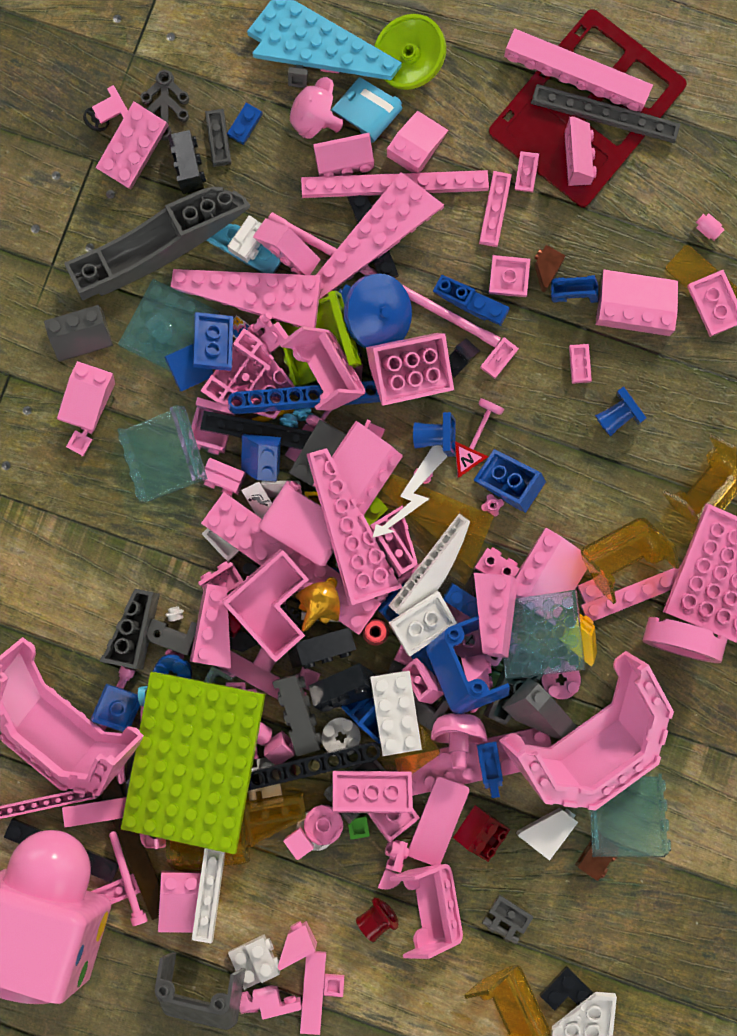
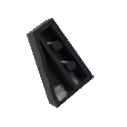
M345 628L300 641L288 651L292 669L300 666L306 669L315 666L316 661L321 660L323 664L333 661V656L339 655L340 658L350 656V651L356 650L351 629Z

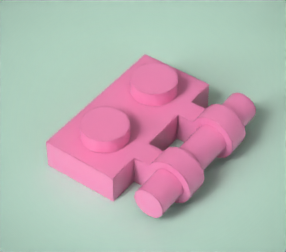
M266 313L261 315L257 322L251 324L247 330L259 338L268 353L272 354L280 346V343L289 336L279 322L272 324L270 321L272 315ZM261 328H264L266 332L263 333L261 331Z

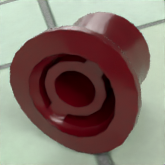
M373 898V905L370 909L356 918L359 929L371 942H375L388 929L396 930L398 928V919L395 912L386 902L379 898Z

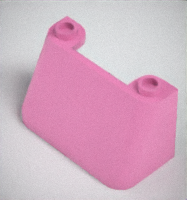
M287 480L261 520L259 527L314 563L325 566L334 550L321 505L304 496L300 489L301 486L297 482Z

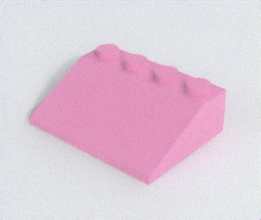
M603 270L595 325L670 336L675 331L678 281Z
M433 333L366 347L369 367L382 406L454 390L445 333Z
M355 421L332 455V459L337 466V471L342 480L346 482L350 495L355 499L356 506L360 513L364 515L403 455L365 426Z
M548 528L543 529L515 576V579L518 580L515 602L554 625L593 558Z

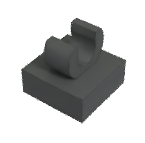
M297 64L295 68L289 67L288 86L307 87L308 69H303V65Z

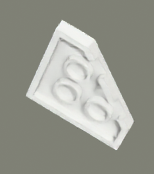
M605 992L593 993L552 1026L551 1036H613L616 994Z

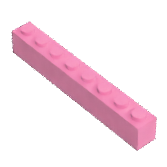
M514 29L505 50L504 57L511 62L521 63L528 69H536L545 76H553L563 83H570L580 90L590 91L597 97L607 98L612 103L624 105L633 111H642L653 86L648 82L517 29Z

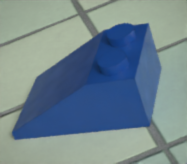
M495 449L474 478V482L524 513L527 512L546 483L541 472Z

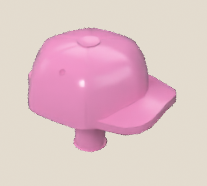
M328 77L319 79L315 86L305 87L293 102L290 123L303 138H313L322 128L327 127L337 133L343 127V119L334 116L332 111H330L333 101L332 92L334 84L333 80Z
M452 713L437 718L433 724L431 739L439 743H449V753H452L451 768L454 770H464L467 768L466 753H469V743L486 742L487 734L484 724L478 717L466 713Z

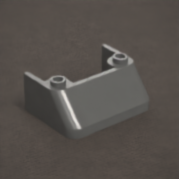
M172 952L160 958L155 995L162 1011L167 1016L223 1030H229L237 1024L245 968L230 974L228 994L218 993L212 997L211 1002H206L175 994L172 978L176 953Z

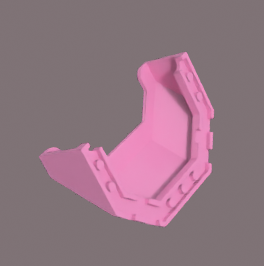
M22 637L0 655V739L59 790L67 791L68 789H73L74 793L86 794L87 792H92L93 795L100 796L138 748L144 735L135 727H127L123 733L104 732L84 713L78 711L68 700L63 699L53 688L44 683L34 662L36 655L35 646Z
M627 651L619 655L613 663L614 670L618 675V681L612 703L551 747L526 745L516 733H510L499 740L507 755L545 804H560L572 808L583 807L596 811L659 765L661 759L659 754L662 745H665L668 734L669 719H672L674 711L647 663Z

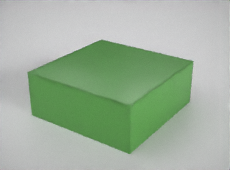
M367 816L357 817L348 824L350 840L370 837Z

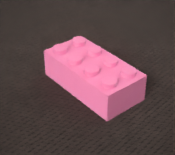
M133 101L96 168L131 190L169 126L168 123Z

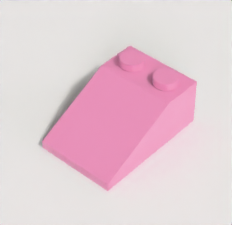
M417 111L388 146L387 157L412 173H420L448 133V130Z
M77 361L70 375L57 420L94 432L115 385L113 373Z
M161 871L158 932L193 933L201 871Z

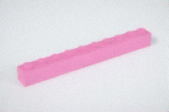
M71 790L1 805L0 819L96 799L98 796L93 795L92 792L81 794L74 793Z

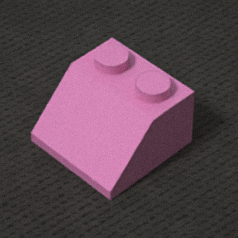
M484 654L461 658L462 669L468 682L474 679H481L487 684L489 690L493 688L492 677L488 675L492 673L491 664L486 662ZM479 708L471 710L470 713H475Z

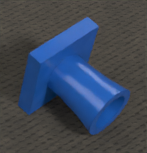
M622 387L616 393L620 399L618 403L595 415L600 425L610 437L630 419L634 418L638 425L646 419V416L625 387Z
M443 412V424L414 422L413 442L415 449L443 445V452L448 457L456 456V419L451 412Z

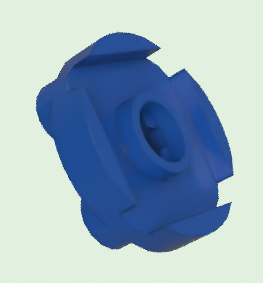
M177 655L161 657L153 669V672L169 674V671L172 670L173 673H177L175 676L188 679L192 677L190 664L186 660L180 659V656Z

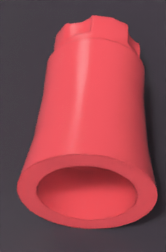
M371 619L362 630V635L368 644L378 646L387 640L389 628L384 621ZM374 628L379 629V635L374 636L372 630Z

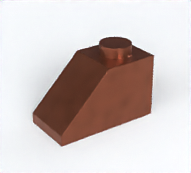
M548 245L543 250L539 249L534 258L537 260L535 270L541 291L544 293L566 257Z

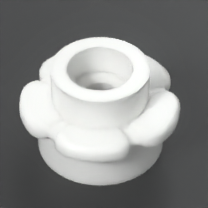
M179 606L168 609L165 616L168 617V621L180 620L184 618V610L180 609Z

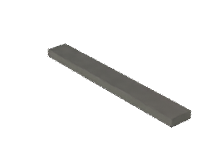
M539 84L536 85L531 104L670 143H675L680 128V123Z

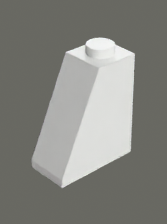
M558 808L519 829L516 834L550 861L578 822L574 819L576 815L566 808L563 811L561 808Z

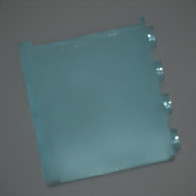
M175 405L170 408L169 412L127 429H117L119 441L125 452L124 458L130 468V477L134 481L136 488L135 494L140 502L155 500L208 479L184 406Z
M658 774L656 777L642 776L596 811L590 810L593 857H665L669 854L668 851H671V841L667 839L669 820L665 818L667 800L664 799L663 792L666 790L665 780H662V774Z

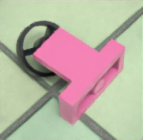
M114 85L107 88L111 97L86 109L83 114L85 124L94 131H105L110 119L119 114L124 119L128 112ZM86 113L91 116V120L93 123H95V126L89 123V121L86 118ZM106 122L105 127L98 128L100 123Z

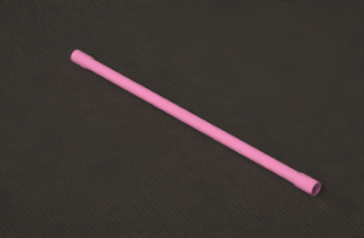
M273 212L268 217L271 221L290 227L302 241L329 256H332L337 250ZM369 266L358 271L366 276L378 274L375 269ZM403 285L411 301L479 337L489 345L496 348L501 340L499 336L478 327Z

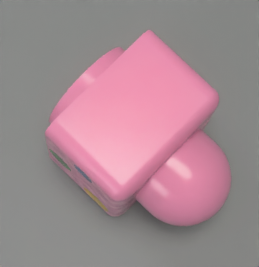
M46 830L30 835L16 847L10 857L7 868L0 871V998L26 1004H60L90 980L110 913L111 903L105 896L87 891L91 874L89 856L84 846L68 833L58 830Z

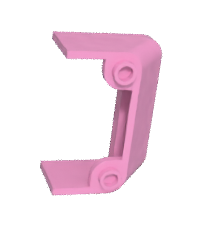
M301 326L280 343V346L283 348H291L293 356L298 361L308 363L322 388L323 393L320 395V403L315 406L316 410L332 411L365 394L362 382L354 368L349 366L346 354L331 331Z
M448 864L410 869L390 877V881H403L408 890H416L422 928L416 931L413 938L415 949L404 953L403 958L430 959L461 943L463 931L453 874Z

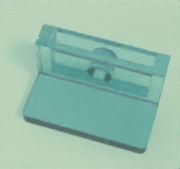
M212 666L204 682L216 684L219 676L233 681L237 676L219 666Z

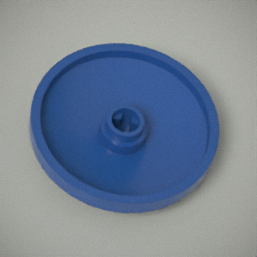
M371 274L355 282L347 294L344 305V319L350 336L358 345L365 349L366 347L395 342L405 338L411 324L412 306L407 291L398 280L386 274Z

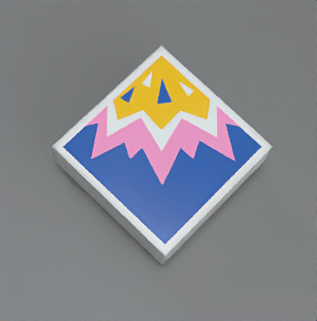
M237 315L233 319V337L237 339L243 329L247 330L250 326Z

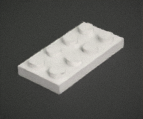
M410 671L371 676L370 680L382 756L422 750Z

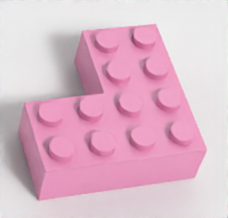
M280 549L222 600V603L276 662L305 636L280 608V605L309 579L284 550Z

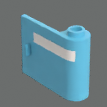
M359 77L331 110L359 128L361 134L369 133L371 142L374 143L403 108L399 98L390 96Z

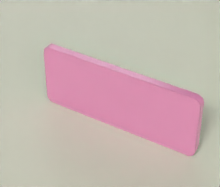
M442 776L436 778L410 843L409 857L430 865L441 864L469 794L468 786Z

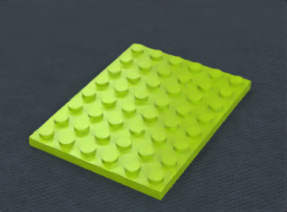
M150 672L139 730L144 736L135 751L121 829L236 854L266 694Z

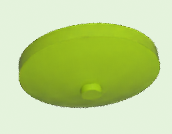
M407 14L391 21L381 31L374 46L402 62L401 68L392 80H383L390 86L403 90L421 87L432 80L441 69L446 56V40L443 32L431 18L420 14Z

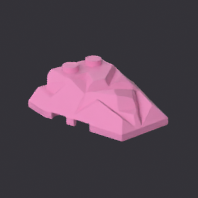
M243 329L233 343L231 371L215 370L201 389V392L217 403L228 405V398L234 392L290 388L295 386L283 369L274 361L273 356L264 348L261 340L246 329ZM277 397L270 398L273 403L280 402V399ZM257 398L251 400L254 405L261 403ZM233 400L231 402L234 406H240L242 404L239 400ZM280 411L257 412L255 414L275 419Z

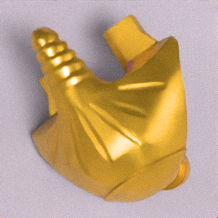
M329 577L325 582L311 584L296 594L295 597L300 601L299 609L306 612L302 625L303 632L307 631L317 619L324 624H327L329 620H339L340 601L338 592L335 589L338 584L336 578Z

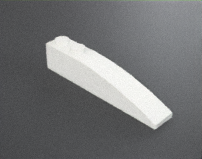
M461 514L457 515L388 605L397 614L401 615L438 591L462 546L470 524L468 519Z

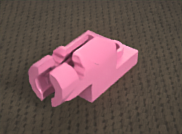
M270 985L254 989L252 996L248 991L242 992L241 1014L259 1012L258 1010H260L262 1020L302 1009L301 997L288 996L284 998V1001H281L278 986Z

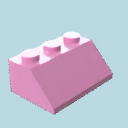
M570 117L564 132L568 186L591 185L593 179L596 178V166H593L595 149L591 147L594 133L593 130H590V123L576 117Z
M369 133L313 144L319 177L350 176L354 172L360 171L364 173L374 168Z

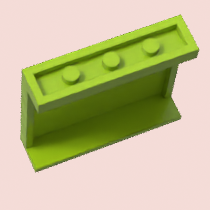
M335 290L328 292L329 296L319 300L316 328L331 331L346 354L349 366L353 368L359 367L362 363L356 342L350 336L345 324L342 295ZM283 321L279 322L288 336L300 328ZM283 348L285 353L284 362L289 367V379L293 385L302 387L317 382L308 363L298 361L293 356L291 348Z

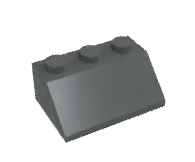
M99 305L44 321L49 341L59 362L113 346L104 311Z

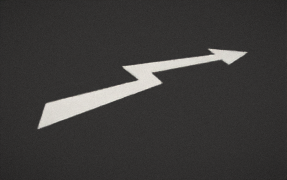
M441 445L432 446L400 497L411 502L384 526L376 524L373 537L395 532L388 528L429 500V498L414 494V492L446 459L447 455L443 452Z

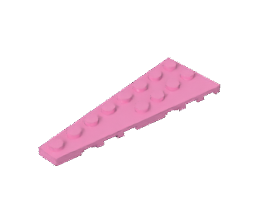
M400 172L316 274L321 276L319 300L329 296L328 292L337 290V287L353 278L354 274L362 268H366L370 262L382 256L410 232H414L423 222L431 219V216L444 208V204Z
M173 269L171 288L173 290L200 296L209 301L220 302L222 305L233 306L239 310L259 316L270 313L276 321H283L296 327L316 328L321 276Z
M328 449L306 454L348 604L355 605L401 589V583L396 579L394 570L385 559L384 552L381 551L375 540L376 537H373L369 524L356 506L355 499L350 495L346 482L342 480L338 473L337 466Z

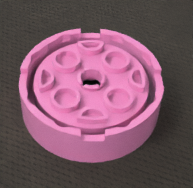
M649 617L642 641L652 647L680 656L711 663H721L727 638L722 635H718L717 638L714 636L713 631L669 619L659 622V618Z

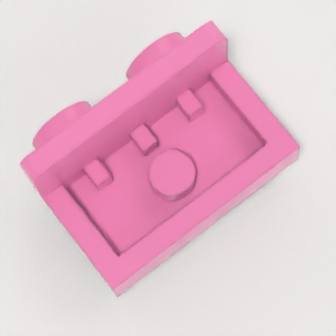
M226 561L217 566L218 570L214 573L207 572L200 577L201 581L198 584L203 590L204 584L227 587V593H229L244 580L232 562L227 563Z

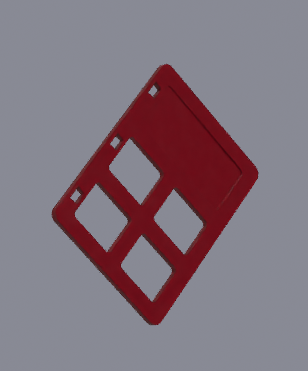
M588 10L558 46L574 52L575 47L592 28L599 30L625 51L612 67L613 69L626 73L634 62L639 61L668 84L667 89L649 109L643 107L640 112L661 118L687 85L685 78L597 10ZM580 27H582L585 31L579 37L575 33ZM537 70L490 126L489 135L518 159L520 158L521 151L538 153L539 160L536 173L578 206L586 207L635 150L645 135L630 132L623 142L617 146L590 126V130H593L594 133L591 147L595 149L593 166H596V178L593 179L591 185L568 186L564 132L570 117H576L583 121L587 119L531 104L536 85L544 86L551 77L546 76L543 79L540 76L542 72ZM593 93L587 97L600 102L604 99V97H597ZM616 104L619 107L628 109V107L624 105ZM510 111L514 116L508 122L503 118Z

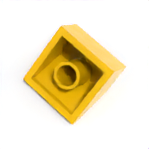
M579 614L565 629L561 641L587 664L592 666L597 654L595 626L588 616Z

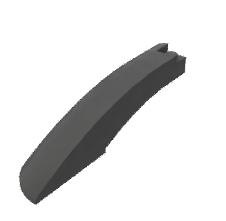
M223 187L205 188L165 205L163 210L128 233L64 264L82 301L98 293L100 296H103L156 271L189 252L238 218L250 208V204L242 195L234 190L231 192L224 190Z

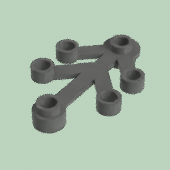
M159 71L156 75V83L141 94L142 102L145 105L151 104L147 110L153 114L161 107V119L167 123L169 107L177 114L181 122L188 121V111L182 109L169 96V89L177 95L181 104L189 102L188 93L182 91L174 83V76L170 71ZM164 78H168V81L162 82ZM161 89V95L152 103V96ZM145 96L150 97L148 100H144ZM182 96H186L185 100H181L180 98ZM185 113L186 117L181 118L180 115ZM170 126L166 129L168 134L162 136L161 140L169 139L168 135L172 134Z

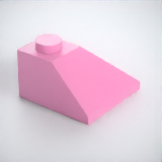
M299 921L290 926L291 929L288 932L278 964L279 971L316 951L317 941L307 921L303 923Z

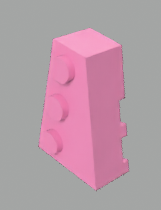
M265 218L253 236L254 239L279 258L283 264L291 268L290 271L293 274L311 275L321 260L290 227Z
M403 505L371 524L370 528L373 534L376 524L384 526L403 509ZM405 517L388 528L395 532L377 536L375 539L397 577L418 565Z

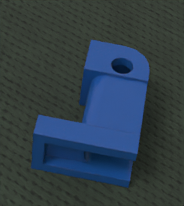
M595 275L576 278H555L551 281V300L553 303L567 302L569 298L589 297L591 303L599 302L598 282Z

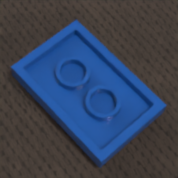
M195 312L193 367L231 371L233 316Z

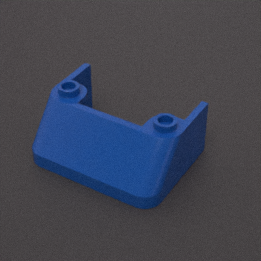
M478 616L448 627L432 640L426 649L427 656L448 706L455 714H464L509 696L510 686L508 683L489 690L487 684L481 679H474L468 682L453 648L463 642L464 635L479 630Z

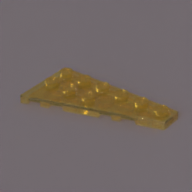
M391 473L381 491L399 507L403 505L404 508L411 502L400 497L410 481ZM420 485L414 494L429 498V500L408 515L437 540L440 539L458 514L468 519L470 524L457 557L473 569L494 515Z

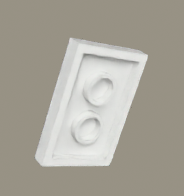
M436 591L390 621L389 624L407 655L411 656L427 646L448 627L457 624L440 592Z

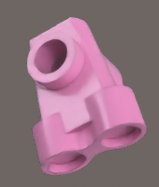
M392 840L387 843L385 854L390 858L387 860L386 869L401 873L404 865L403 860L409 854L408 843L399 840Z

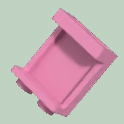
M197 397L195 404L197 406L189 436L185 442L190 444L189 447L195 450L205 448L208 449V453L219 455V452L224 453L229 436L200 430L204 411L234 417L235 414L229 411L228 405Z

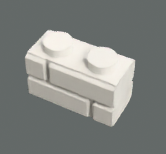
M248 216L228 244L229 251L246 263L250 259L254 260L259 252L257 249L261 243L254 239L253 236L262 223Z

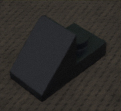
M467 338L459 343L449 355L451 373L454 379L480 352Z

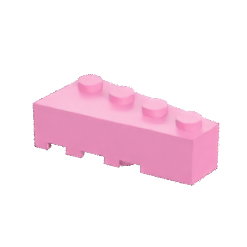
M474 573L482 652L488 656L508 658L518 580L512 575Z
M204 584L190 661L231 668L228 609L222 603V600L227 596V587Z

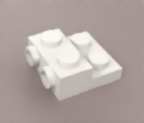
M265 934L228 951L235 970L246 969L243 984L244 990L280 975L278 969L280 960L278 957H274L272 952L274 950L270 938L266 939Z

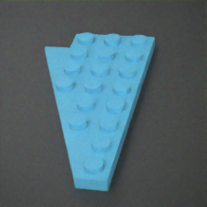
M271 0L247 31L248 36L260 42L253 51V57L256 59L297 64L305 67L392 80L402 64L397 59L295 0Z

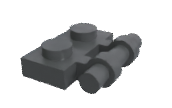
M499 894L489 910V913L495 916L494 919L490 920L485 917L482 924L487 926V929L492 933L496 932L501 935L506 942L510 941L516 945L519 937L515 936L514 933L517 930L524 934L533 919V915ZM501 920L510 925L507 930L499 925Z

